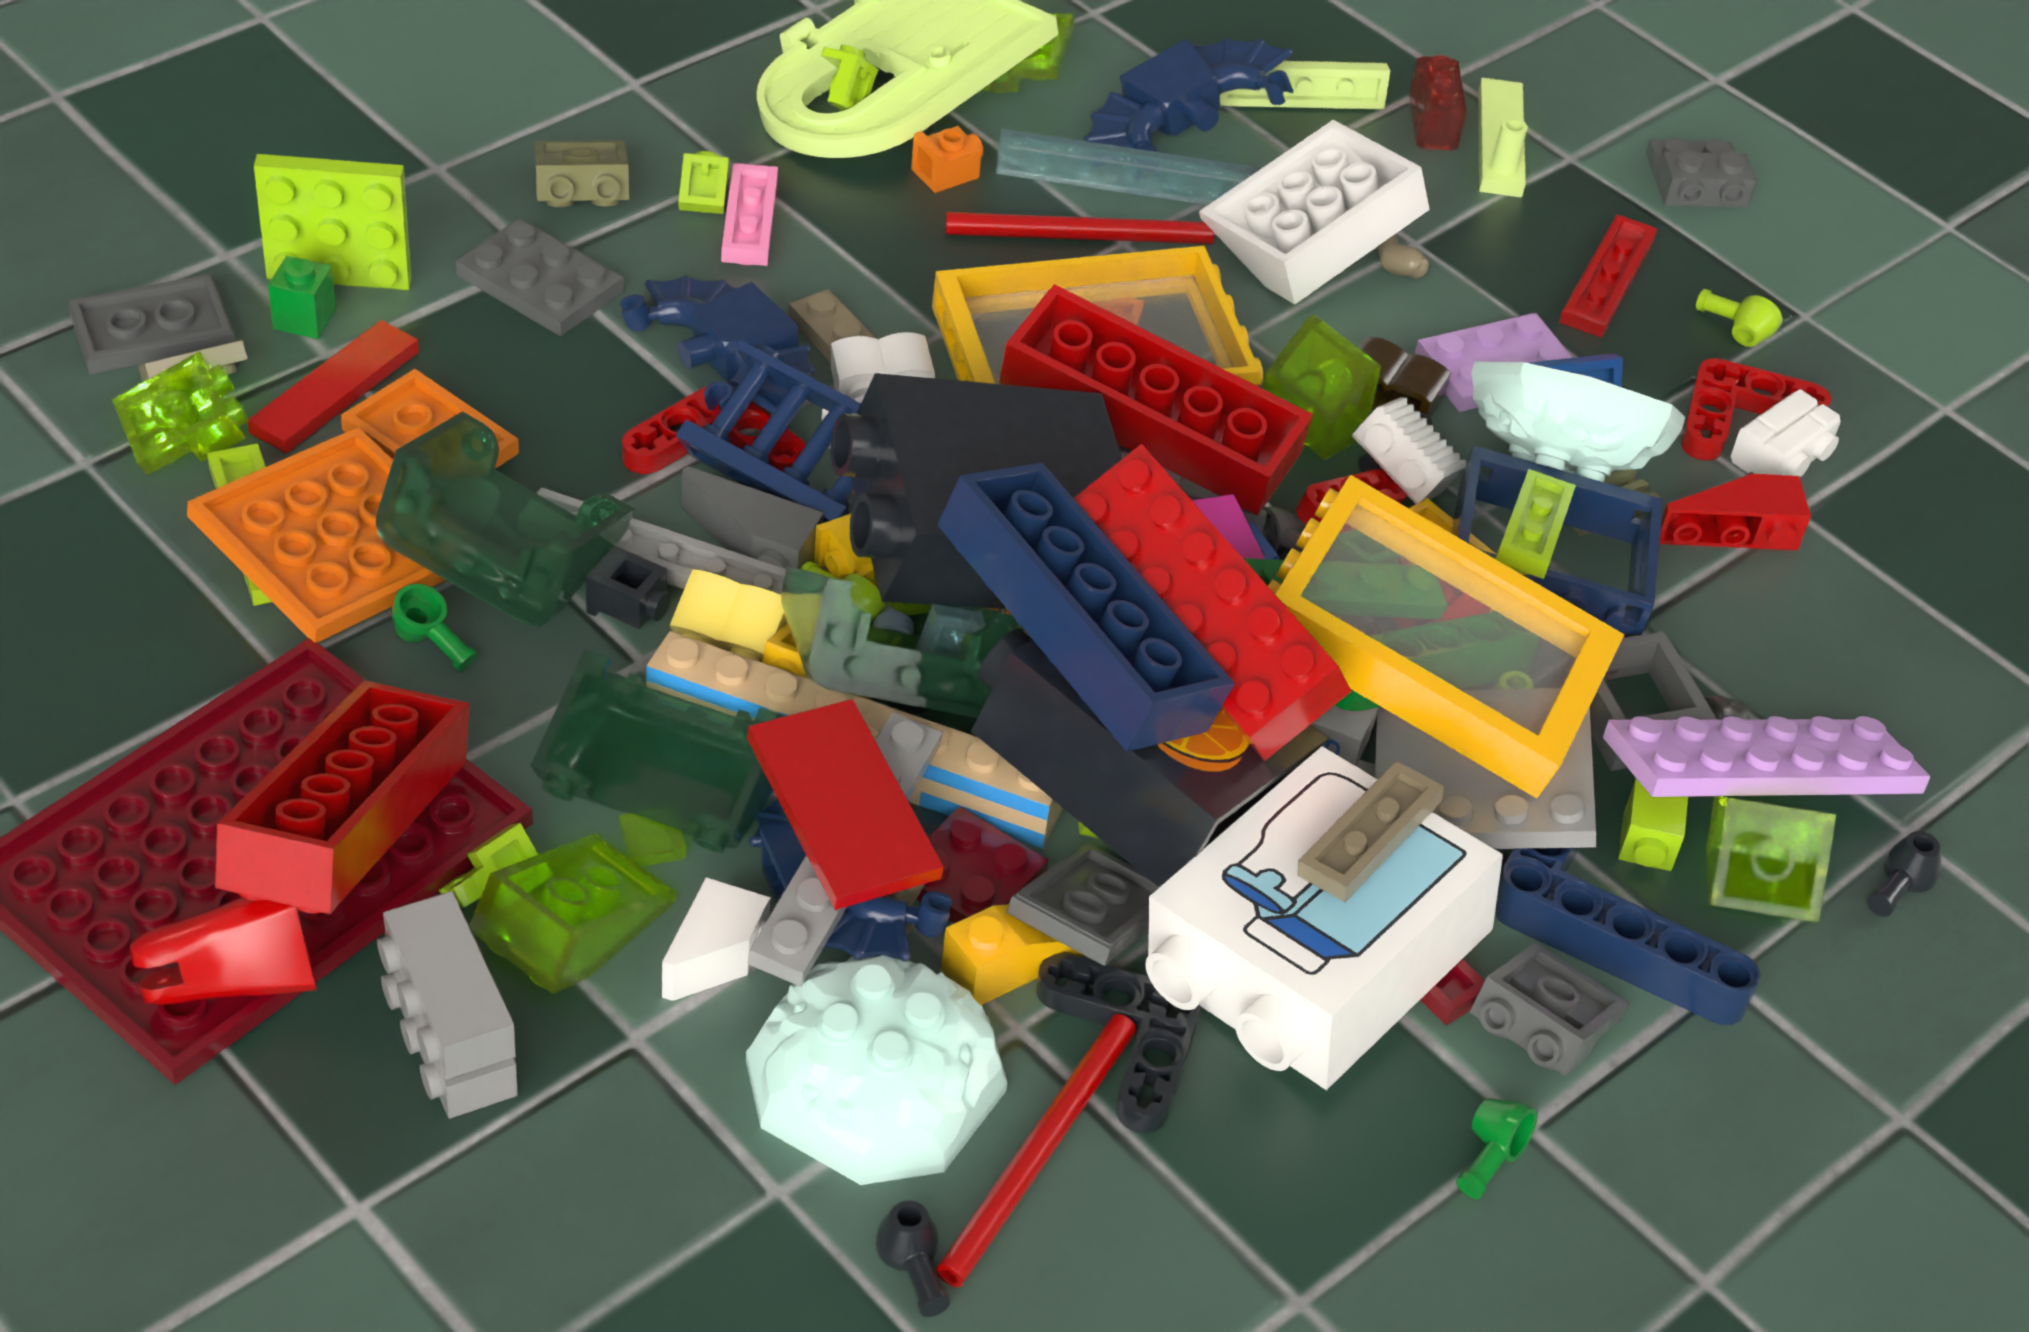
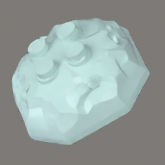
M1474 361L1471 372L1473 401L1478 405V412L1486 421L1487 428L1498 438L1510 444L1508 452L1512 454L1511 456L1604 482L1605 476H1610L1614 470L1643 468L1650 458L1664 453L1677 438L1685 420V416L1669 403L1589 376L1525 362Z
M885 955L863 958L862 960H855L854 956H852L846 962L828 961L824 964H817L809 972L801 987L795 984L789 986L788 993L774 1008L754 1042L746 1051V1064L761 1128L860 1185L945 1172L1005 1094L1008 1083L989 1017L985 1014L983 1007L974 1000L971 992L946 977L943 972L935 974L930 968L921 963L903 962L902 960Z

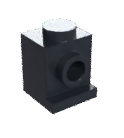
M615 545L586 575V611L592 616L596 617L599 612H602L640 629L649 618L655 621L662 619L669 607L671 595L667 592V568Z

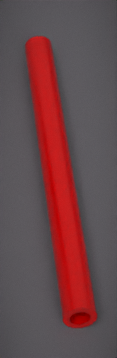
M946 212L945 219L946 235L1213 244L1214 232L1205 222L961 212Z
M1114 1014L936 1267V1273L944 1283L952 1287H961L1135 1035L1137 1029L1131 1019L1122 1014Z

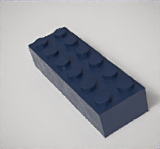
M1043 463L960 475L937 526L1125 751L1208 732L1235 683Z

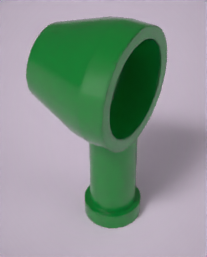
M411 584L400 589L392 605V619L396 634L402 640L409 643H418L429 637L453 662V667L458 672L469 667L477 658L478 653L472 647L468 648L444 623L447 614V604L442 595L432 587L423 584Z
M1487 1098L1481 1103L1472 1121V1131L1486 1146L1468 1170L1462 1172L1456 1179L1458 1188L1464 1194L1473 1199H1480L1486 1191V1185L1505 1160L1514 1162L1520 1157L1533 1136L1537 1123L1536 1109L1517 1101Z

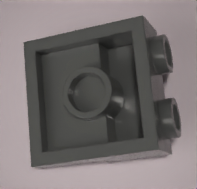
M1677 138L1668 140L1650 139L1646 155L1664 206L1748 207L1756 178L1747 155L1736 153L1732 142L1716 139L1709 141H1688Z
M1534 942L1487 976L1470 1013L1480 1019L1482 1026L1489 1033L1510 1039L1527 1050L1531 1060L1537 1065L1556 1070L1566 1076L1589 1057L1597 1040L1621 1021L1630 1003Z

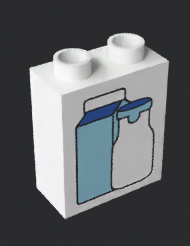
M1321 746L1149 896V951L1146 959V971L1156 990L1174 1006L1184 1010H1193L1200 1004L1201 1007L1236 1029L1237 1036L1243 1047L1263 1066L1275 1071H1283L1291 1066L1327 1090L1493 930L1503 854L1432 812L1346 902L1297 876L1298 860L1378 780Z

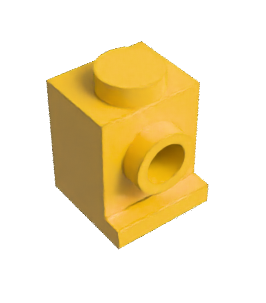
M851 514L816 525L814 563L818 564L820 568L826 566L830 574L844 579L850 573L859 574L878 588L872 559L857 557L852 550L850 542Z

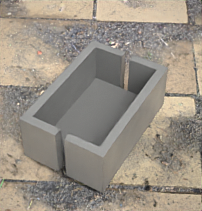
M451 891L383 912L386 937L378 939L377 945L383 966L388 974L381 976L382 988L390 1009L393 1010L400 1007L405 1019L400 1020V1026L409 1053L420 1052L424 1064L420 1065V1074L428 1097L430 1099L439 1097L450 1119L518 1096L516 1063L513 1057H516L514 1023L453 892Z

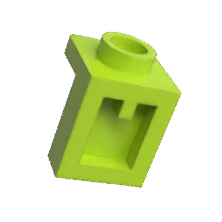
M841 45L839 50L824 47L821 56L838 68L837 73L831 80L830 94L827 101L840 111L847 110L870 95L878 69L864 59L865 53L860 49L849 45Z
M700 151L695 154L684 153L678 201L679 210L724 214L726 190L729 182V157H720L718 154L709 151Z

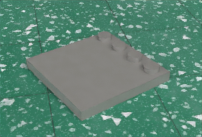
M1560 690L1478 691L1465 693L1537 735ZM1382 707L1378 708L1375 760L1376 779H1379L1395 761H1398L1444 785L1442 802L1432 812L1493 849L1596 847L1590 707L1560 768L1538 798L1526 793Z

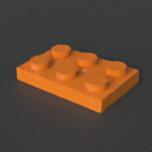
M413 369L341 414L343 431L347 432L359 427L406 473L411 465L416 463L423 466V470L451 482L467 478L479 480L519 454L517 437L416 369Z

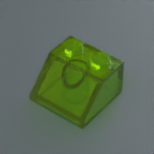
M1314 314L1305 320L1266 371L1263 389L1313 414L1304 444L1325 460L1357 442L1352 435L1370 416L1381 365Z
M1714 796L1706 846L1709 905L1819 922L1836 815L1820 810L1731 796Z

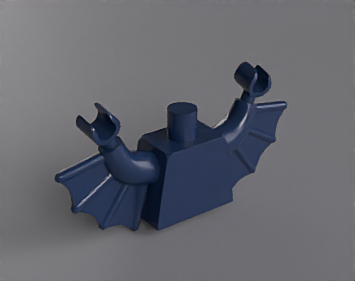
M1225 38L1216 44L1206 46H1193L1190 41L1185 39L1119 76L1123 96L1113 91L1110 92L1104 106L1091 114L1093 128L1084 137V142L1088 143L1094 151L1091 160L1092 164L1098 165L1133 151L1131 157L1136 178L1142 179L1141 172L1147 169L1156 170V175H1159L1161 168L1157 149L1152 146L1151 137L1158 130L1168 136H1175L1193 125L1201 131L1211 130L1219 119L1218 110L1221 107L1219 94L1237 89L1258 91L1263 88L1272 105L1284 104L1286 100L1283 92H1294L1289 77L1282 70L1269 72L1292 55V50L1290 48H1274L1265 43L1262 38L1251 42H1240Z
M688 275L670 281H652L648 279L645 282V286L657 306L647 307L643 296L638 294L629 295L620 301L624 321L627 327L635 332L645 330L650 326L652 320H659V324L684 326L693 330L694 337L680 341L677 344L678 355L684 367L691 369L708 363L724 380L729 381L728 383L717 381L706 387L704 398L708 410H714L718 404L722 410L749 371L748 366L736 349L741 340L756 348H759L761 344L771 347L785 359L784 363L808 376L816 372V368L808 360L811 347L808 344H798V325L753 282L734 288L726 283L724 279L701 281L690 278ZM767 379L753 401L773 414L789 390Z
M778 798L770 806L755 813V819L758 821L759 827L754 836L749 839L752 847H761L762 872L776 904L806 857V853ZM933 891L923 896L919 908L908 906L907 901L886 896L848 906L824 947L846 951L853 955L855 960L885 955L907 962L911 957L905 931L907 924H915V928L922 935L937 937L944 932L947 926L952 900L944 893Z

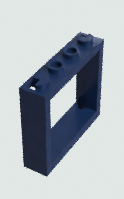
M1473 445L1459 485L1451 534L1469 543L1475 500L1514 510L1528 469L1576 485L1563 524L1632 544L1628 592L1547 569L1544 579L1530 574L1523 576L1623 633V638L1642 635L1655 602L1663 499ZM1480 465L1492 468L1490 476L1479 474ZM1636 509L1649 513L1648 516L1645 515L1644 520L1633 517ZM1480 550L1486 553L1487 555L1491 556L1492 558L1496 559L1497 554Z

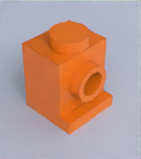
M958 126L926 136L922 131L914 133L911 169L934 193L978 179L981 158L983 156L982 142L975 133L966 135Z

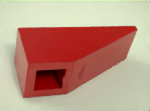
M1752 473L1668 503L1661 520L1659 544L1798 551L1811 518L1800 476Z

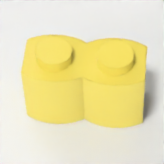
M692 569L670 627L674 633L762 663L766 641L793 619L795 610L790 599L775 592L751 585L739 584L731 579L710 572Z

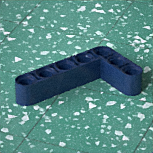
M1514 848L1504 866L1499 881L1495 917L1501 923L1712 1022L1721 1025H1732L1739 1022L1745 1016L1761 975L1759 967L1753 959L1735 949L1566 873L1579 848Z

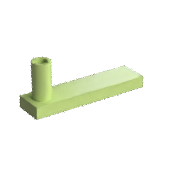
M1283 61L1269 73L1282 70L1289 77L1294 92H1283L1286 100L1284 104L1272 105L1263 88L1258 91L1237 89L1219 94L1221 106L1384 109L1390 69L1387 63Z
M1481 78L1478 90L1479 192L1522 197L1526 184L1524 140L1528 128L1524 122L1523 83Z

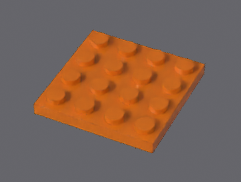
M359 427L188 501L187 517L308 638L317 643L392 607L398 591L403 587L411 584H423L433 587L483 563L485 547L432 496L416 488L412 490L404 486L407 473Z

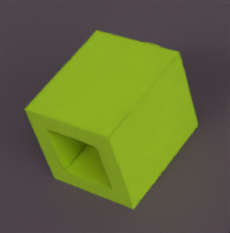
M1636 778L1623 813L1618 860L1672 871L1685 836L1688 796L1652 797Z

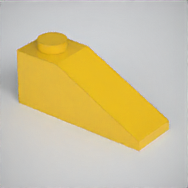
M1009 904L994 905L945 928L940 971L946 977L970 991L974 1000L983 1005L1037 979L1039 967L1044 959L1054 954L1064 953L1078 957L1085 955L1006 913Z

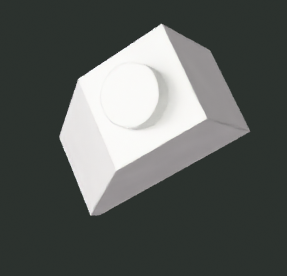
M706 878L662 961V998L674 1001L747 976L752 968L748 964L749 950L769 918L770 897Z

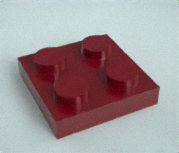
M959 806L928 837L944 866L940 880L926 883L916 900L921 902L926 893L933 891L948 895L952 900L949 910V921L955 924L991 906L1009 904L1014 894L1047 871L1049 860Z

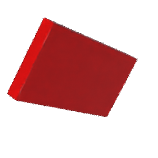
M853 699L748 726L747 739L834 910L942 878L944 866Z

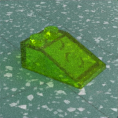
M593 833L490 873L469 928L472 933L487 943L490 950L507 958L528 974L536 985L554 994L593 975L675 903L678 893L598 834Z

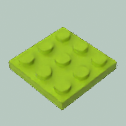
M257 154L254 163V173L267 279L271 280L284 258L290 256L332 265L333 282L335 285L409 290L412 277L404 165Z

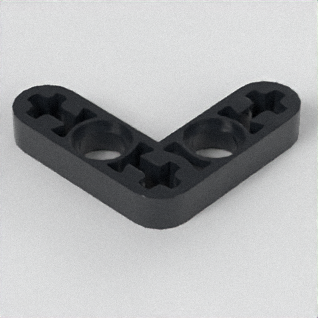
M1059 953L1044 959L1039 967L1036 993L1039 1000L1046 1007L1106 1025L1114 1014H1122L1134 1022L1137 1029L1135 1034L1138 1035L1120 1086L1116 1114L1119 1121L1126 1128L1137 1133H1151L1163 1127L1168 1119L1196 1031L1200 1004L1193 1010H1184L1174 1006L1156 990L1149 977L1110 965L1104 966L1096 961L1072 954ZM1060 978L1070 980L1066 987L1056 985ZM1088 984L1094 985L1092 996L1085 995ZM1110 990H1121L1127 993L1133 1002L1127 1006H1113L1102 995ZM1143 1000L1150 1001L1148 1012L1141 1011ZM1169 1009L1180 1012L1176 1019L1166 1017ZM1148 1050H1163L1172 1056L1174 1062L1165 1067L1154 1066L1144 1059L1143 1054ZM1144 1084L1154 1087L1152 1100L1147 1109L1136 1106L1140 1101Z

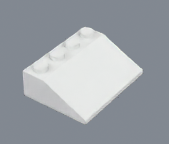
M1332 120L1200 210L1199 214L1206 225L1266 288L1295 305L1430 209L1422 168L1419 165Z

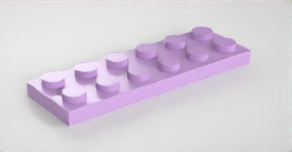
M1638 716L1632 718V720H1608L1603 739L1652 797L1924 794L1930 779V775L1914 760L1913 754L1903 748L1886 731L1883 723L1866 716H1860L1856 719H1830L1822 716H1816L1812 719H1786L1772 716L1768 719L1744 720L1733 716L1725 717L1723 720H1699L1688 716L1680 717L1678 720H1653Z

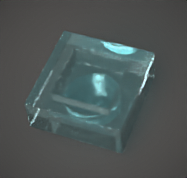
M932 604L917 644L920 659L970 667L986 625L982 612Z

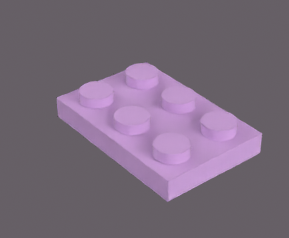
M1537 313L1419 339L1415 350V355L1429 357L1441 363L1451 372L1445 394L1459 412L1478 408V405L1473 401L1471 372L1474 361L1529 363L1572 358Z

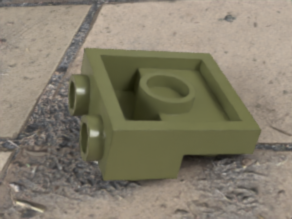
M624 140L534 141L537 201H546V204L552 207H567L573 205L574 201L592 200V204L596 206H614L619 204V200H629V169Z

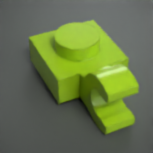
M521 823L511 824L468 852L467 855L475 869L453 879L441 887L439 892L445 894L452 891L461 908L470 905L486 892L490 893L494 902L505 901L548 872Z

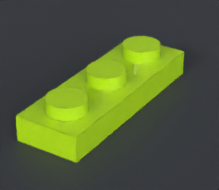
M1528 469L1496 560L1520 574H1530L1544 579L1576 485Z

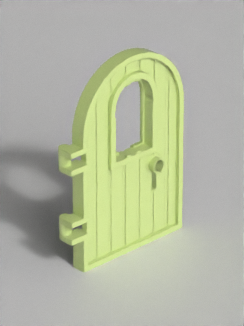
M854 0V6L819 29L815 28L813 22L805 17L780 34L783 54L768 66L760 78L757 87V103L761 121L766 132L776 142L790 150L805 155L825 158H847L890 149L912 139L914 133L927 129L1058 36L1056 17L1019 0ZM841 45H849L860 49L865 53V60L873 66L880 68V70L893 73L895 76L888 83L847 110L836 113H818L806 107L815 97L822 95L830 89L831 80L838 71L837 67L821 56L824 47L839 50Z

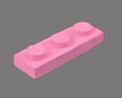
M733 163L721 262L738 263L740 265H768L778 167Z

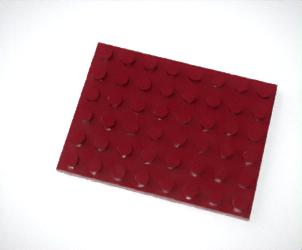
M310 638L0 837V930L174 1085L181 1082L302 993L222 997L165 1005L147 1004L144 1002L139 987L140 981L154 972L176 967L179 964L175 962L152 968L135 967L129 946L132 941L151 929L190 918L241 897L239 893L215 888L217 823L365 680ZM466 758L464 766L331 914L324 912L306 913L299 910L315 981H319L385 932L383 912L434 897L439 893L441 887L474 867L467 855L468 852L511 824L521 823L524 830L533 824L532 809Z

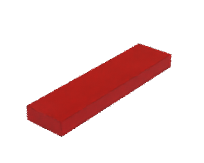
M1616 215L1564 307L1559 323L1602 338L1648 254L1658 229L1621 215Z
M380 320L247 420L249 433L287 454L419 353L418 339Z

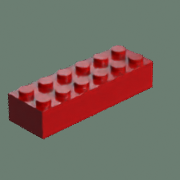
M1053 284L1006 342L999 383L1002 385L1102 393L1117 444L1131 451L1142 444L1162 467L1219 496L1234 494L1240 507L1256 515H1259L1302 453L1313 418L1312 413Z
M1142 444L1073 498L1233 680L1235 684L1220 710L1264 761L1351 692L1343 673L1335 661Z
M364 680L217 823L215 888L239 893L241 897L249 900H271L293 905L306 913L324 912L331 914L466 763L470 703Z

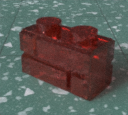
M1443 55L1417 58L1414 79H1412L1409 92L1416 145L1425 149L1451 151L1458 149L1462 134L1461 128L1464 126L1467 113L1459 61Z

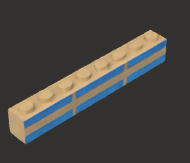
M669 631L646 666V710L751 746L747 739L748 726L849 699L854 700L875 740L892 712L941 731L943 734L940 747L908 802L950 816L961 806L1008 836L1021 842L1043 849L1062 812V807L981 739L970 734Z

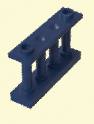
M741 340L736 349L749 368L741 383L712 425L706 423L701 428L686 419L675 436L691 457L742 485L824 512L823 523L850 514L848 499L854 492L851 477L839 476L831 490L825 489L823 493L809 487L810 482L807 478L830 446L837 418L843 413L856 414L861 403L784 363L785 359L771 347L761 344L759 348H756ZM767 379L788 389L789 391L751 446L745 445L741 450L729 443L731 439L728 435ZM806 400L829 411L791 468L785 467L783 471H780L769 465L768 455Z

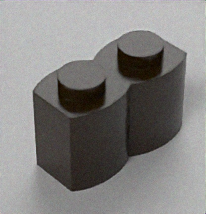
M1365 337L1344 367L1338 393L1354 405L1370 410H1375L1381 405L1404 397L1407 398V404H1413L1414 411L1423 412L1431 417L1444 398L1451 372L1441 363L1429 357L1414 354L1408 355L1402 348L1388 340L1378 337Z

